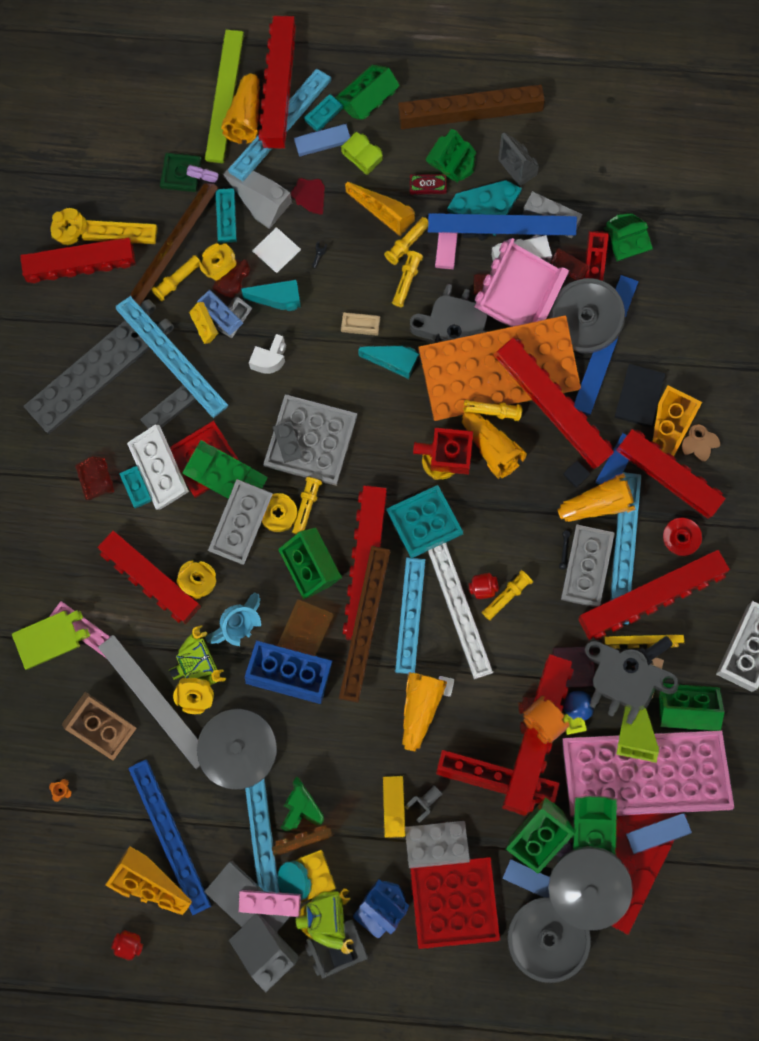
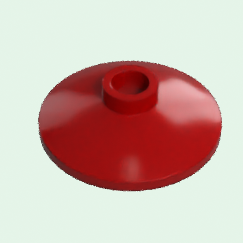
M676 518L665 527L663 541L670 552L679 556H687L694 553L700 547L702 533L694 521L687 518ZM682 535L684 541H679L678 536Z

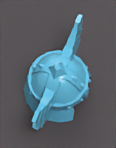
M254 592L250 595L244 606L239 604L225 609L221 615L220 628L207 635L205 638L207 642L218 644L226 640L232 645L240 646V638L250 637V631L253 626H261V619L256 612L260 605L259 594Z

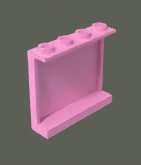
M513 238L501 244L499 248L500 254L498 258L494 259L491 265L493 269L490 275L488 274L484 279L483 284L485 286L477 294L474 306L509 327L546 320L569 270L563 267L556 268L513 243L515 240Z

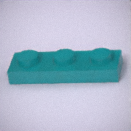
M234 188L217 189L218 243L237 242Z

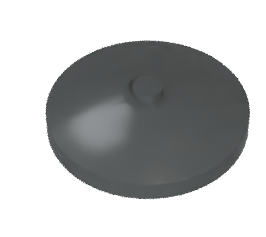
M591 278L576 280L562 288L549 314V319L566 315L573 351L579 353H593L611 345L620 335L625 322V308L618 292L608 283Z
M243 709L227 710L214 716L202 729L197 743V757L205 775L217 785L233 790L246 789L261 782L271 771L277 755L276 738L269 724L256 713Z
M580 847L563 855L553 867L549 879V896L554 909L567 923L584 930H600L615 924L624 916L632 899V882L626 866L616 855L598 847Z
M549 897L528 902L517 911L510 923L508 948L511 957L517 967L534 980L545 983L564 981L575 975L582 968L589 955L591 944L589 930L574 927L563 920L554 909Z

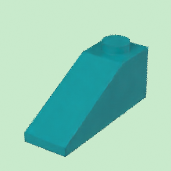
M296 280L241 289L243 298L249 301L287 311H293L301 307Z
M374 346L360 347L358 350L360 357L407 379L410 378L419 361V354L411 347Z

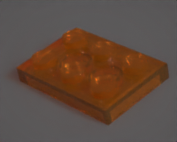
M298 599L277 646L316 656L334 614Z
M324 825L315 828V833L308 835L307 832L294 835V840L289 841L285 838L276 841V846L271 847L273 855L278 856L334 837L333 831Z

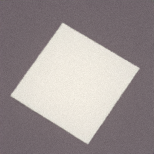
M276 227L252 251L277 273L301 249Z

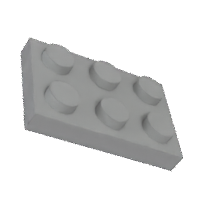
M465 821L405 827L409 868L470 862Z

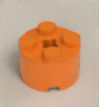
M541 696L524 711L525 719L523 721L530 729L534 727L539 734L537 736L544 744L547 742L552 743L570 725L568 721L564 724L562 721L564 715L550 700L545 702V697Z

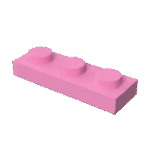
M240 891L239 912L300 916L301 894Z

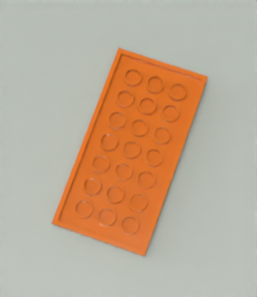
M566 315L418 347L434 421L463 415L465 413L463 407H467L463 406L465 400L498 405L501 402L511 405L532 400L493 356L513 337L523 343L524 350L536 358L537 365L549 373V378L552 382L560 385L562 393L579 390L581 386Z

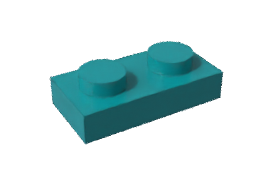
M329 94L304 117L305 121L318 132L343 109V105Z
M137 466L119 473L135 509L152 501Z

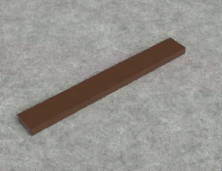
M203 184L129 295L139 306L218 189L215 184Z
M371 546L339 695L341 700L359 703L390 549Z

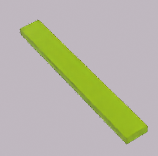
M225 31L205 156L206 162L224 163L227 138L222 134L223 129L221 130V126L235 94L244 37L243 31Z

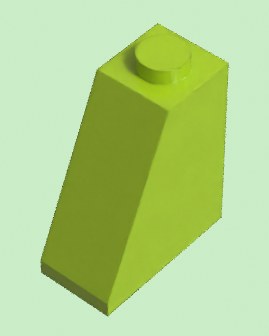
M625 706L616 754L656 763L659 747L646 708L639 710L636 719L630 725L626 721L631 708Z

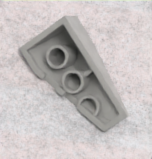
M228 170L224 173L225 178L234 188L235 192L238 193L245 206L251 211L253 217L268 229L274 225L292 203L290 192L255 171H252L244 181L230 174Z

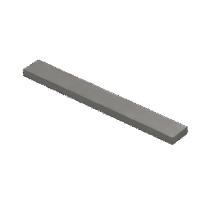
M112 635L98 648L194 768L197 769L200 766L197 757V737L117 638Z

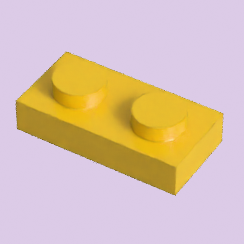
M197 302L189 313L204 344L211 343L217 336L218 331L204 302Z

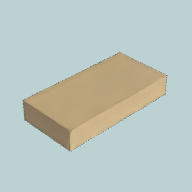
M343 312L341 332L378 336L380 316Z

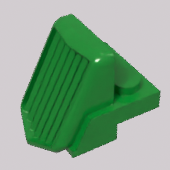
M451 129L446 137L441 136L437 140L426 161L429 165L440 170L448 178L458 183V181H462L474 173V156L476 151L469 142L462 139L456 130Z
M616 215L606 223L607 227L604 228V231L609 233L608 243L609 246H612L616 261L653 249L647 233L648 225L636 215Z
M295 777L293 781L294 789L284 804V807L290 811L280 828L285 831L296 829L302 819L299 815L317 826L322 825L324 821L323 814L299 777Z

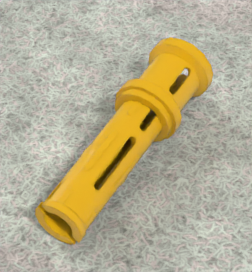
M422 217L401 240H396L395 245L384 253L390 263L396 265L400 257L408 253L409 247L428 228V219Z
M408 251L406 264L402 267L403 274L392 301L393 305L397 307H403L412 279L417 275L418 265L423 260V256L415 251Z
M192 256L170 277L163 278L161 284L151 289L160 301L165 300L164 297L171 291H175L177 285L200 266L198 257Z
M465 400L463 405L467 406L463 407L464 412L496 415L499 419L512 418L514 421H519L522 414V406L520 404L513 406L501 402L498 405Z
M306 477L305 479L307 482L304 492H301L302 502L292 530L294 534L305 530L313 502L318 498L316 495L319 486L322 485V481L311 477ZM304 509H306V510H305V513H304V517H303L302 523H300V522H301V519H302V516H303Z
M520 570L519 575L512 582L509 581L507 583V588L482 611V614L491 621L515 596H520L522 594L521 591L528 584L533 583L532 579L524 571Z

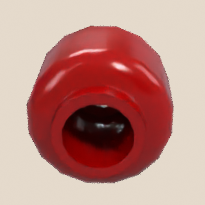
M491 573L474 575L472 582L469 583L470 593L474 594L479 600L494 597L499 590L496 576L493 577Z
M123 930L120 934L116 933L111 949H114L115 956L132 960L135 955H140L143 944L140 943V935Z

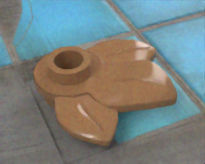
M700 424L691 427L689 436L682 443L684 455L694 452V455L701 461H707L711 448L720 447L717 435L708 432L706 427ZM695 432H700L701 437H697Z

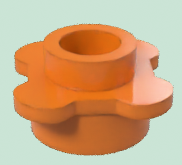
M62 779L60 782L50 784L49 789L54 801L59 802L62 798L71 797L72 792L68 788V780Z

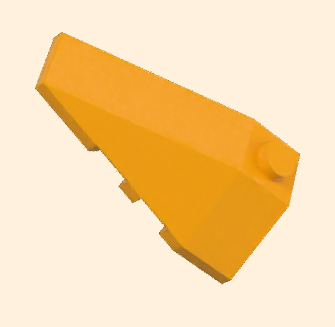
M347 182L345 184L346 193L399 236L415 221V213L410 206H405L397 200L353 183Z
M667 385L658 404L653 442L657 443L661 447L660 450L665 454L670 453L674 456L702 402Z
M132 847L127 849L106 883L107 887L123 896L130 897V895L141 898V902L147 903L149 900L158 903L160 908L181 915L185 913L192 903V900L146 855Z

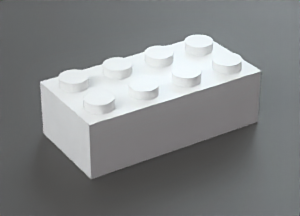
M754 601L747 605L716 675L751 692L758 689L759 604Z

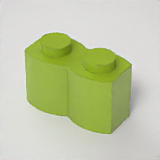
M355 132L341 146V152L367 175L383 160L382 150L378 146L370 144L369 139L364 134Z

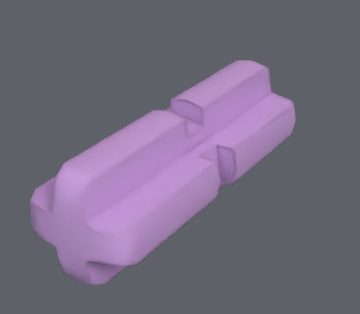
M189 165L187 168L188 176L198 179L201 177L202 180L213 183L218 179L217 172L207 169L203 170V168Z

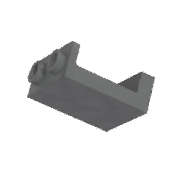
M353 919L344 923L345 939L342 940L343 942L348 939L353 940L354 944L350 946L353 950L355 961L334 967L329 948L311 938L307 939L308 944L305 945L309 957L313 955L316 962L313 964L317 976L321 975L322 979L368 959Z

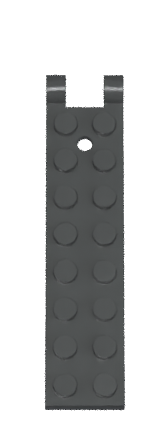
M149 299L140 305L148 316L156 309V306ZM164 319L158 324V327L165 335H168L173 330L174 325L168 319ZM126 320L23 406L48 435L150 349L140 336L132 338V334L137 332Z

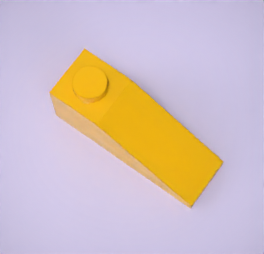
M403 776L383 777L385 838L405 837Z

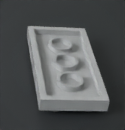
M237 479L208 551L244 565L273 493Z
M576 525L561 600L595 608L600 606L614 532Z

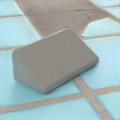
M239 297L233 298L228 305V308L242 322L252 309ZM217 323L215 324L217 330L229 336ZM234 331L229 337L232 338L236 331Z

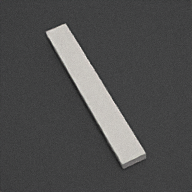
M443 543L429 550L428 553L475 680L492 674L493 671L446 543Z

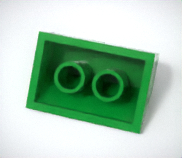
M371 65L341 91L335 99L343 105V109L352 118L361 120L367 118L370 114L369 112L374 108L379 107L386 97L393 95L400 85L390 68Z
M317 528L300 531L278 549L303 600L331 587L342 578Z
M663 684V685H664L666 688H671V687H673L674 684ZM679 685L678 690L673 694H666L660 691L659 719L661 727L721 731L724 708L719 687Z
M545 797L509 838L506 850L539 874L575 834V830L562 809Z

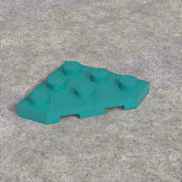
M505 180L456 193L447 211L452 214L508 215L522 188Z

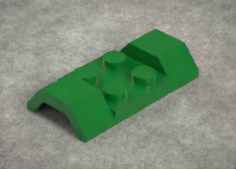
M200 440L182 474L228 499L237 479L262 489L268 478Z
M606 796L575 797L574 849L589 846L598 847L615 855L617 799Z

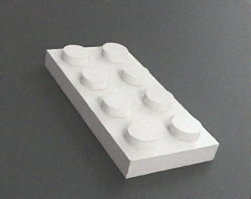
M160 425L152 426L127 443L156 510H161L189 492Z

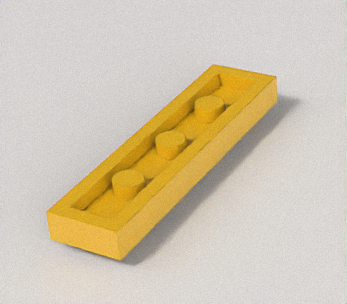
M86 220V229L82 239L110 241L130 237L132 243L156 244L157 225Z
M684 635L603 637L602 644L614 649H620V645H627L628 649L639 648V645H647V648L667 636L673 643L670 648L679 647V644L684 643Z

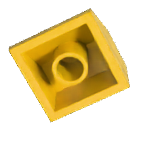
M322 850L295 860L307 869L308 874L306 875L311 881L310 893L301 903L317 897L323 891L329 892L336 889Z

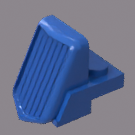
M378 879L366 894L353 917L372 935L380 938L385 931L392 934L396 930L410 905L406 903V898L399 885Z

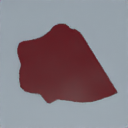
M298 179L296 187L291 192V196L296 200V204L303 206L312 213L323 214L325 186L320 179Z

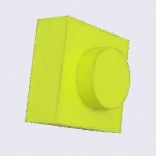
M564 715V724L568 721L570 725L565 730L566 735L587 731L585 721L582 718H575L573 720L569 715Z

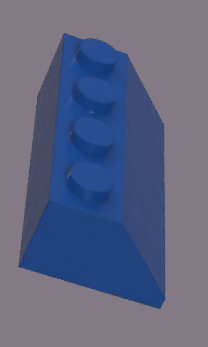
M256 641L245 674V682L248 685L321 704L332 661Z

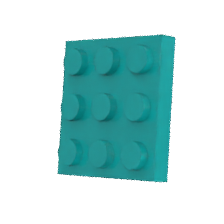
M438 485L386 509L410 558H414L463 535V531Z

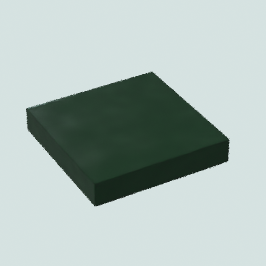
M165 153L160 188L196 192L198 178L188 176L187 168L189 165L201 167V156Z

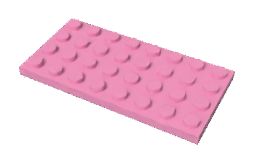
M722 731L654 734L659 747L656 763L617 755L620 736L563 738L570 818L575 817V797L606 796L617 799L616 815L733 810L734 803Z

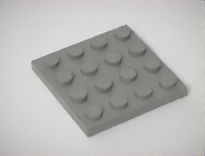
M285 395L276 425L291 421L302 458L284 463L275 432H273L263 465L294 475L315 478L324 483L337 486L358 416L357 413Z

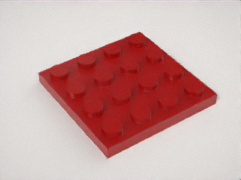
M491 857L470 859V862L410 868L418 949L500 941Z

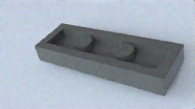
M182 385L140 420L147 429L154 425H160L162 428L195 402L196 398Z

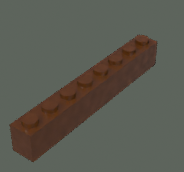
M542 85L400 102L398 103L401 129L542 112L544 95Z

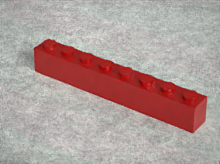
M273 16V22L269 24L271 38H268V49H270V52L266 54L268 68H265V79H267V83L263 84L265 99L262 98V110H264V113L260 115L262 129H259V141H262L263 148H285L296 24L294 16Z
M514 337L510 339L493 356L593 469L599 467L614 453L610 442L606 439L603 440L599 435V430L587 422L586 415L574 407L575 403L570 397H566L561 392L562 388L556 382L553 383L549 378V373L537 365L536 358L524 350L523 343Z
M363 486V491H359L358 502L361 503V510H357L356 521H359V528H355L354 540H357V546L352 549V558L355 559L354 566H350L349 577H353L352 585L348 584L347 596L351 597L350 604L346 603L345 608L348 622L343 625V634H346V640L352 639L371 546L381 547L387 489L382 487Z
M716 550L580 615L578 620L589 640L593 638L595 640L601 639L606 636L605 632L610 630L615 632L623 628V624L628 621L632 624L641 619L640 616L645 613L651 615L658 611L657 608L662 605L667 607L675 603V599L679 597L684 599L692 594L691 591L695 589L701 591L707 588L709 583L714 580L716 583L724 580L730 569L720 551Z
M551 654L548 656L534 702L541 696H544L545 702L550 700L562 712L563 705H560L561 699H565L568 687H566V682L571 680L574 671L571 668L572 661ZM526 726L502 807L526 816L529 811H533L536 801L533 799L534 792H538L541 781L538 778L540 773H544L547 764L544 761L545 754H549L552 743L547 742L544 744L537 735L539 733L534 727L530 729L528 726Z

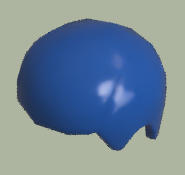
M573 691L567 694L562 703L564 712L573 720L575 718L587 720L594 712V708L590 707V695L583 691Z

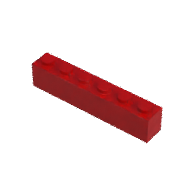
M130 237L20 255L22 273L27 283H38L40 280L46 279L56 280L58 277L64 276L74 277L77 274L83 273L93 274L95 271H111L113 268H129L132 265H136Z
M632 429L616 451L707 519L711 518L726 499L722 496L723 493L717 488L713 487L712 489L708 486L704 478L696 477L692 474V470L688 466L680 465L676 462V458L670 453L665 454L661 451V447L657 443L649 442L645 439V435L642 432Z
M112 531L97 547L101 551L99 555L107 562L112 560L117 571L121 574L126 572L130 576L128 580L135 586L141 585L144 588L142 592L150 599L155 597L158 600L156 604L164 611L166 609L172 612L171 617L178 623L182 621L187 624L201 608L193 598L186 594L115 531Z
M442 750L436 775L503 794L507 793L513 773L512 769ZM539 777L538 780L541 781L539 791L534 792L533 799L536 800L535 803L540 804L545 797L555 803L559 783Z

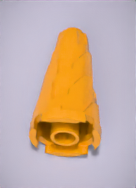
M248 74L241 79L237 93L221 126V130L223 129L222 134L227 139L242 144V140H247L246 144L252 143L258 133L260 81L254 74Z
M465 412L463 414L462 424L467 431H473V442L487 461V466L498 479L499 477L504 478L520 466L517 463L519 459L522 462L525 460L527 453L515 441H512L501 430L499 431L489 420H485L479 413Z
M624 473L616 475L614 478L579 496L564 501L563 504H560L561 508H558L560 519L571 522L588 517L622 512L628 513L636 510L635 506H630V504L634 503L629 484L627 481L621 480L625 478Z
M409 672L404 709L405 718L402 744L405 745L404 749L416 752V748L420 749L424 736L428 731L430 723H432L444 694L447 681Z

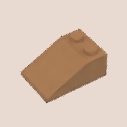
M87 692L82 695L62 723L65 730L111 760L116 758L136 730L135 726Z

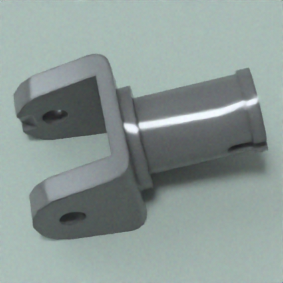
M432 786L422 797L415 796L404 807L409 809L418 801L426 810L417 819L418 823H420L430 814L429 806L443 794L435 786Z

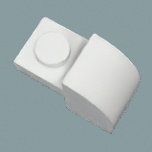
M276 334L270 351L255 346L249 361L250 369L265 374L278 371L285 363L283 353L286 344H284L283 336Z

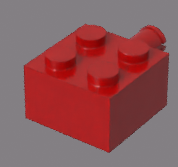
M435 428L433 442L431 444L414 442L413 454L430 455L432 457L431 471L469 475L473 431Z

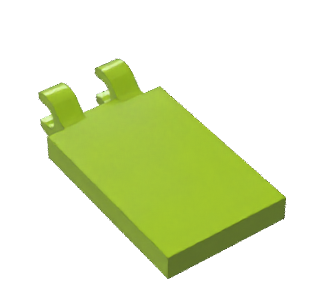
M62 611L12 633L25 670L79 648L78 641L90 637L88 629H81L76 632L72 624L83 619L81 611H74L69 615L67 611Z

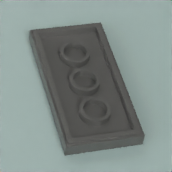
M230 861L205 890V893L243 927L256 913L239 912L240 891H265L233 861ZM260 914L276 932L290 918V916Z

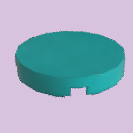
M291 861L283 864L278 872V885L281 893L301 894L302 901L310 893L311 881L306 875L308 874L307 869L301 863Z

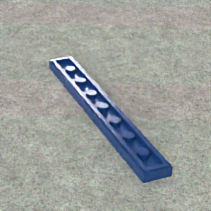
M429 213L428 217L429 233L576 236L577 216Z
M621 275L616 291L622 299L626 317L638 281ZM617 339L605 349L592 353L574 405L578 411H582L585 415L590 416Z
M146 759L129 767L130 774L181 890L192 900L189 906L192 916L212 907L148 760Z

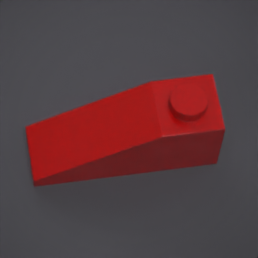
M589 230L584 279L591 278L603 281L608 232Z

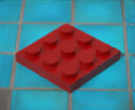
M214 421L170 447L181 475L195 498L210 488L182 474L200 440L238 460Z

